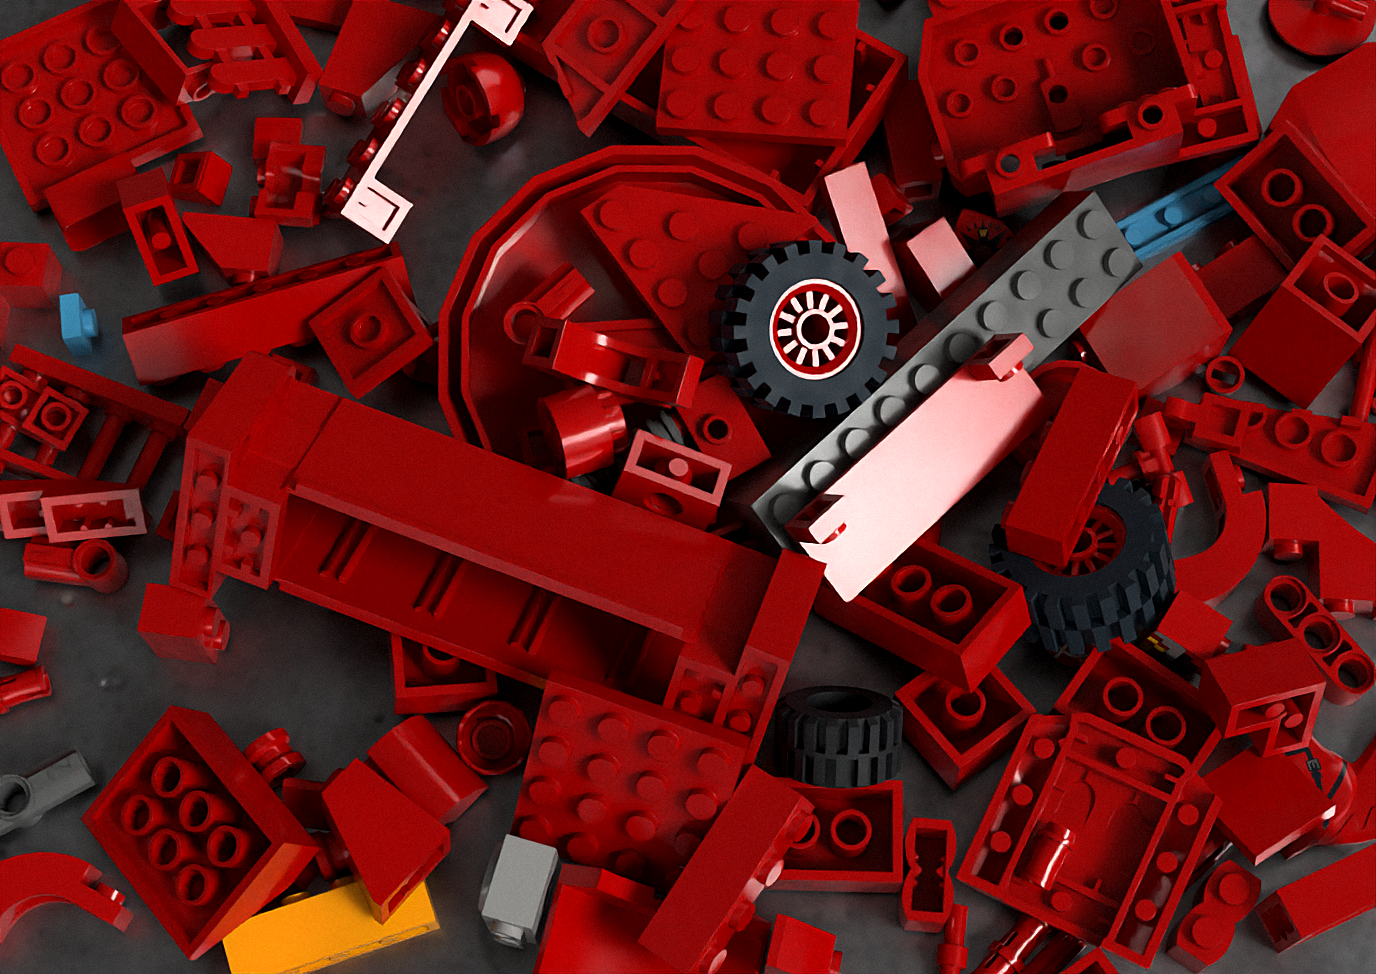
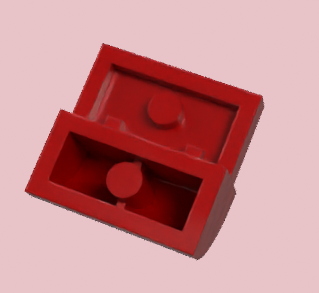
M416 715L401 722L382 736L366 752L369 757L364 761V764L444 826L447 823L455 822L488 788V785L478 774L466 766L456 750L424 715Z

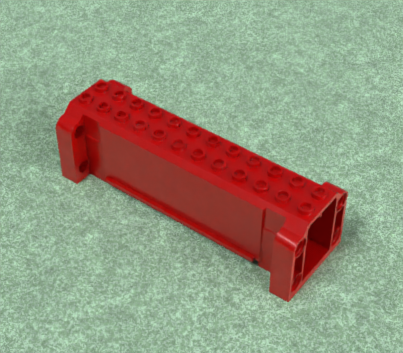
M249 350L186 438L169 585L211 600L227 575L268 590L274 580L280 582L279 590L543 690L546 680L554 668L749 736L751 739L736 788L755 761L827 563L787 548H783L779 559L773 558L705 531L300 382L295 379V365L254 350Z

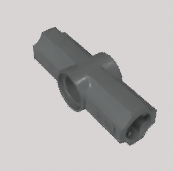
M74 744L19 774H7L0 777V836L15 828L24 829L33 826L40 820L44 812L96 784L87 762ZM25 791L26 800L23 806L17 811L7 812L6 807L10 796L16 792Z

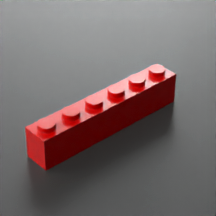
M398 241L122 318V336L139 385L144 386L152 383L154 386H163L176 381L182 374L196 370L201 373L213 372L222 368L228 361L244 357L249 350L268 355L272 349L290 344L293 347L308 345L317 339L308 322L383 266H386L394 274L408 299L417 307Z

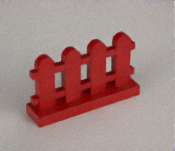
M280 0L170 1L166 11L168 18L178 25H193L195 28L191 32L186 44L188 52L196 58L213 59L216 63L211 67L206 78L207 84L212 90L222 94L233 93L236 99L247 98L250 91L274 89L277 95L287 94L292 104L309 102L323 73V69ZM234 21L236 26L213 28L211 24ZM254 55L256 60L233 62L231 57Z

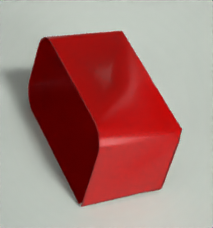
M125 151L44 189L63 237L72 251L86 250L130 228L122 209L116 181L138 175V172Z

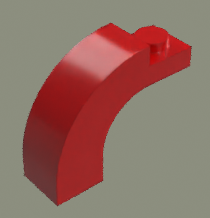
M536 316L521 364L578 385L588 383L594 390L607 389L612 391L615 396L667 409H671L672 406L690 409L705 360L691 354L651 349L626 343L596 333L568 320Z
M1228 450L1209 454L1200 469L1216 518L1217 533L1215 542L1210 548L1199 554L1173 560L1176 586L1175 591H1169V595L1172 597L1177 591L1183 589L1211 608H1214L1230 596L1248 574L1258 558L1266 532V507L1262 490L1246 494L1242 493L1245 490L1244 476L1240 466L1237 463L1232 464Z
M34 852L13 856L0 861V946L19 918L28 911L48 903H67L77 906L122 932H125L135 914L122 906L126 896L102 882H99L96 889L93 890L103 873L92 864L80 858L55 852Z

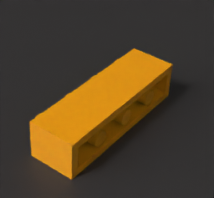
M354 876L344 877L332 882L329 885L331 891L311 897L310 892L293 894L280 901V908L262 913L260 909L222 939L231 974H306L439 929L440 924L426 878L383 926L374 919Z

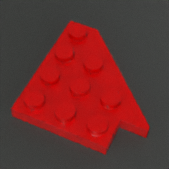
M624 184L617 185L580 211L581 220L681 353L691 354L705 360L703 367L724 353L711 351L709 337L720 336V324L708 323L710 310L722 311L725 301L714 297L719 284L732 285L735 281L727 272L735 263H749L750 261L746 254L757 248H770V243L798 241L816 229L819 224V220L813 215Z

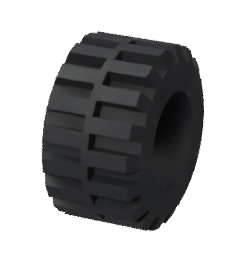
M815 686L785 694V696L777 700L775 705L774 767L786 777L805 784L826 788H859L892 779L897 776L901 769L903 707L899 705V702L886 695L851 686Z

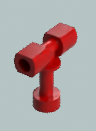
M1155 411L1134 419L1131 428L1139 449L1131 452L1133 462L1110 470L1108 475L1110 485H1114L1118 478L1122 477L1130 480L1131 483L1140 480L1142 485L1147 488L1153 485L1156 475H1173L1180 478L1182 483L1179 500L1174 501L1177 508L1193 503L1194 499L1183 470L1175 471L1166 447L1172 441L1161 411Z

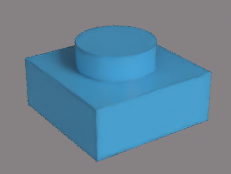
M79 293L59 295L62 339L73 357L91 355V337L98 336V322L94 309L87 308Z

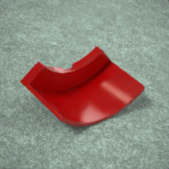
M563 863L533 974H683L637 942L665 898L654 895L656 888L621 877L603 868ZM754 914L742 931H735L724 948L727 950L726 958L715 974H760L772 922Z

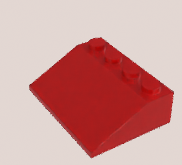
M174 705L167 709L80 818L188 960L198 959L286 890L321 849L209 713Z

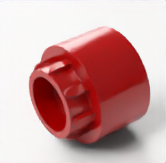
M587 383L538 398L537 410L541 432L551 462L560 478L568 480L610 467L614 464V455L625 452L628 447L629 440L626 422L620 404L612 391L607 389L595 391Z

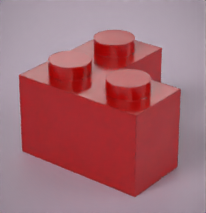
M0 242V351H4L10 308L57 309L62 265L49 243Z
M1295 637L1279 642H1266L1259 647L1231 654L1222 653L1211 659L1204 660L1197 694L1223 739L1248 733L1263 759L1309 746L1327 682L1300 639Z

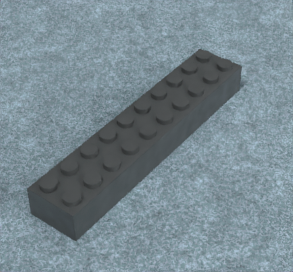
M1062 192L894 345L897 347L894 360L881 359L878 366L888 373L881 384L866 383L864 385L872 394L863 403L847 401L850 410L842 414L825 413L826 418H814L726 499V502L766 555L779 559L783 548L805 555L784 528V525L994 335L1024 332L1034 346V349L1021 360L1024 364L1023 368L1029 374L1144 267L1096 192Z

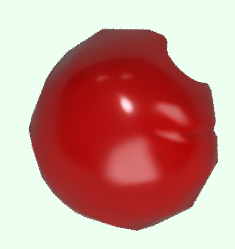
M486 699L472 705L460 719L455 737L456 749L466 766L482 775H504L518 767L526 759L532 742L533 729L524 711L507 700Z

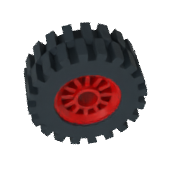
M822 240L781 241L770 243V248H757L746 254L750 261L749 263H735L727 272L735 280L733 284H719L714 295L715 298L725 301L722 311L710 310L708 324H720V336L709 337L711 351L724 352L726 358L716 363V366L721 376L734 377L736 379L729 387L738 396L751 397L750 404L760 409L798 417L826 418L825 413L839 415L849 411L850 408L847 401L863 403L872 395L864 385L866 383L881 384L888 373L878 367L881 359L894 360L897 350L895 346L886 345L887 333H899V320L887 319L886 309L897 305L893 293H879L877 289L878 286L886 281L879 270H864L863 268L869 259L860 252H845L847 246L837 242H822ZM784 306L789 312L788 314L782 311ZM836 315L838 321L833 322L832 318ZM809 316L814 322L815 331L812 338L806 341L802 336L801 327L803 321ZM778 320L783 322L782 328H777ZM838 329V336L836 337L834 336V330ZM784 336L785 339L779 343L778 337ZM828 344L834 346L832 350H830Z
M1107 477L1065 569L1008 551L1006 533L1001 528V524L995 523L991 533L994 544H989V556L993 571L1023 586L1032 623L1023 633L1024 638L1034 644L1042 637L1044 647L1047 650L1058 652L1062 643L1068 644L1070 654H1084L1085 644L1096 643L1098 653L1112 650L1109 640L1120 636L1124 644H1127L1137 639L1135 627L1140 624L1149 630L1158 622L1155 609L1166 612L1170 605L1169 591H1175L1176 586L1175 566L1162 511L1157 502L1152 504L1150 494L1142 487L1134 492L1130 480L1119 477L1114 485H1110Z

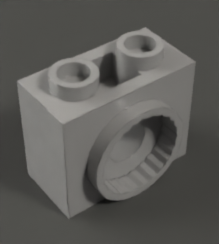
M506 834L504 841L499 840L495 845L485 872L478 902V910L482 911L481 916L489 931L495 935V941L519 949H524L526 942L539 944L562 868L556 848Z

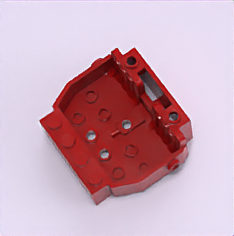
M925 0L931 18L924 20L917 77L937 138L929 142L937 169L946 167L952 186L966 198L989 190L998 218L1051 201L1062 192L1080 191L1179 157L1184 133L1182 125L1193 121L1200 90L1198 80L1204 79V71L1198 53L1196 51L1188 53L1170 0ZM1055 17H1063L1067 20L1068 24L1065 28L1056 30L1050 26V21ZM1011 32H1017L1022 36V41L1018 45L1012 46L1005 42V37ZM1060 89L1066 92L1067 98L1062 103H1054L1049 98L1050 93ZM1127 135L1131 138L1130 140L1095 151L1104 143ZM1054 160L1065 161L1039 171L1037 168L1039 165Z

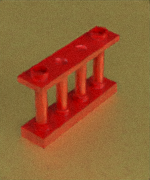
M17 343L8 358L10 364L20 375L43 388H46V386L51 387L85 408L91 404L104 409V414L107 417L76 477L51 468L59 450L44 443H41L33 460L8 451L18 431L0 422V475L4 470L27 480H97L124 425H130L132 421L148 426L147 430L150 434L125 483L139 484L142 493L167 442H173L175 437L186 441L187 433L183 426L191 413L187 408ZM144 506L149 527L153 518Z

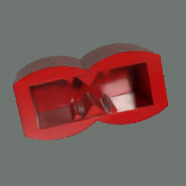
M914 817L903 839V874L905 880L900 889L897 902L898 918L903 930L939 933L950 916L954 901V890L948 871L956 854V834L950 820Z
M1232 860L1222 863L1199 885L1193 898L1192 910L1184 915L1172 928L1166 942L1165 954L1194 974H1199L1218 961L1226 953L1233 940L1235 924L1248 915L1255 906L1261 892V879Z

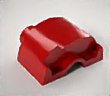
M271 142L267 160H260L257 181L260 190L258 196H252L250 199L249 217L275 220L278 226L307 228L319 225L322 217L321 212L324 208V202L321 201L325 190H321L323 168L327 166L326 146Z

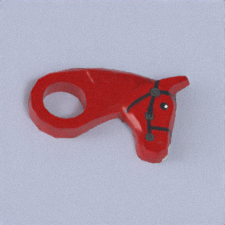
M1313 733L1308 747L1284 753L1336 804L1333 816L1279 851L1285 860L1303 853L1314 845H1351L1376 840V733L1354 762H1348L1337 753L1322 746L1314 738Z

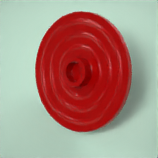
M1268 0V15L1276 33L1292 48L1310 56L1336 57L1353 51L1367 40L1376 22V1Z

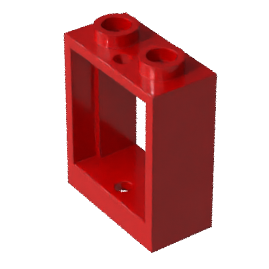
M119 0L110 30L175 107L193 100L197 102L202 101L211 94L217 93L208 86L206 81L211 67L216 64L214 60L187 68L157 32L158 30L177 25L168 18L166 13L171 0ZM234 21L211 24L213 28L236 26ZM188 25L192 31L195 30L193 25ZM254 55L231 57L233 62L256 60Z
M1376 843L1276 890L1254 907L1278 954L1376 907Z

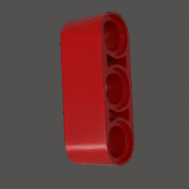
M1278 575L1272 578L1255 599L1253 606L1254 615L1260 625L1275 642L1295 637L1300 639L1327 682L1323 696L1332 704L1350 706L1357 702L1370 690L1376 680V667L1371 658L1299 579L1290 575ZM1270 595H1280L1286 598L1290 604L1291 611L1284 612L1274 607ZM1304 632H1313L1320 636L1324 643V649L1318 650L1308 645L1304 638ZM1344 669L1354 674L1358 683L1357 688L1344 685L1339 679L1338 670Z

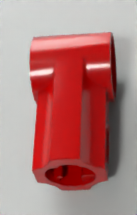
M566 261L526 298L510 306L503 320L507 340L517 350L525 351L529 338L519 337L512 330L513 323L517 318L523 315H530L533 317L541 316L567 320L595 294V291L580 272Z
M35 536L26 543L22 558L24 562V575L28 579L87 586L101 593H113L120 590L126 584L130 572L127 560L111 544L100 538L88 539L86 541L74 540L49 543L48 537ZM103 558H110L108 567L102 573L93 575L95 564Z

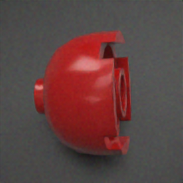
M483 50L462 54L446 60L441 68L440 76L448 74V87L440 89L447 116L460 136H466L467 132H469L473 139H475L471 144L478 147L500 140L510 134L522 119L524 112L526 83L521 73L502 56Z

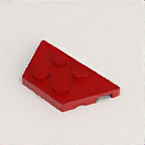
M575 0L542 42V47L549 63L555 69L558 76L557 81L564 96L571 105L577 119L576 124L581 132L589 138L696 0Z

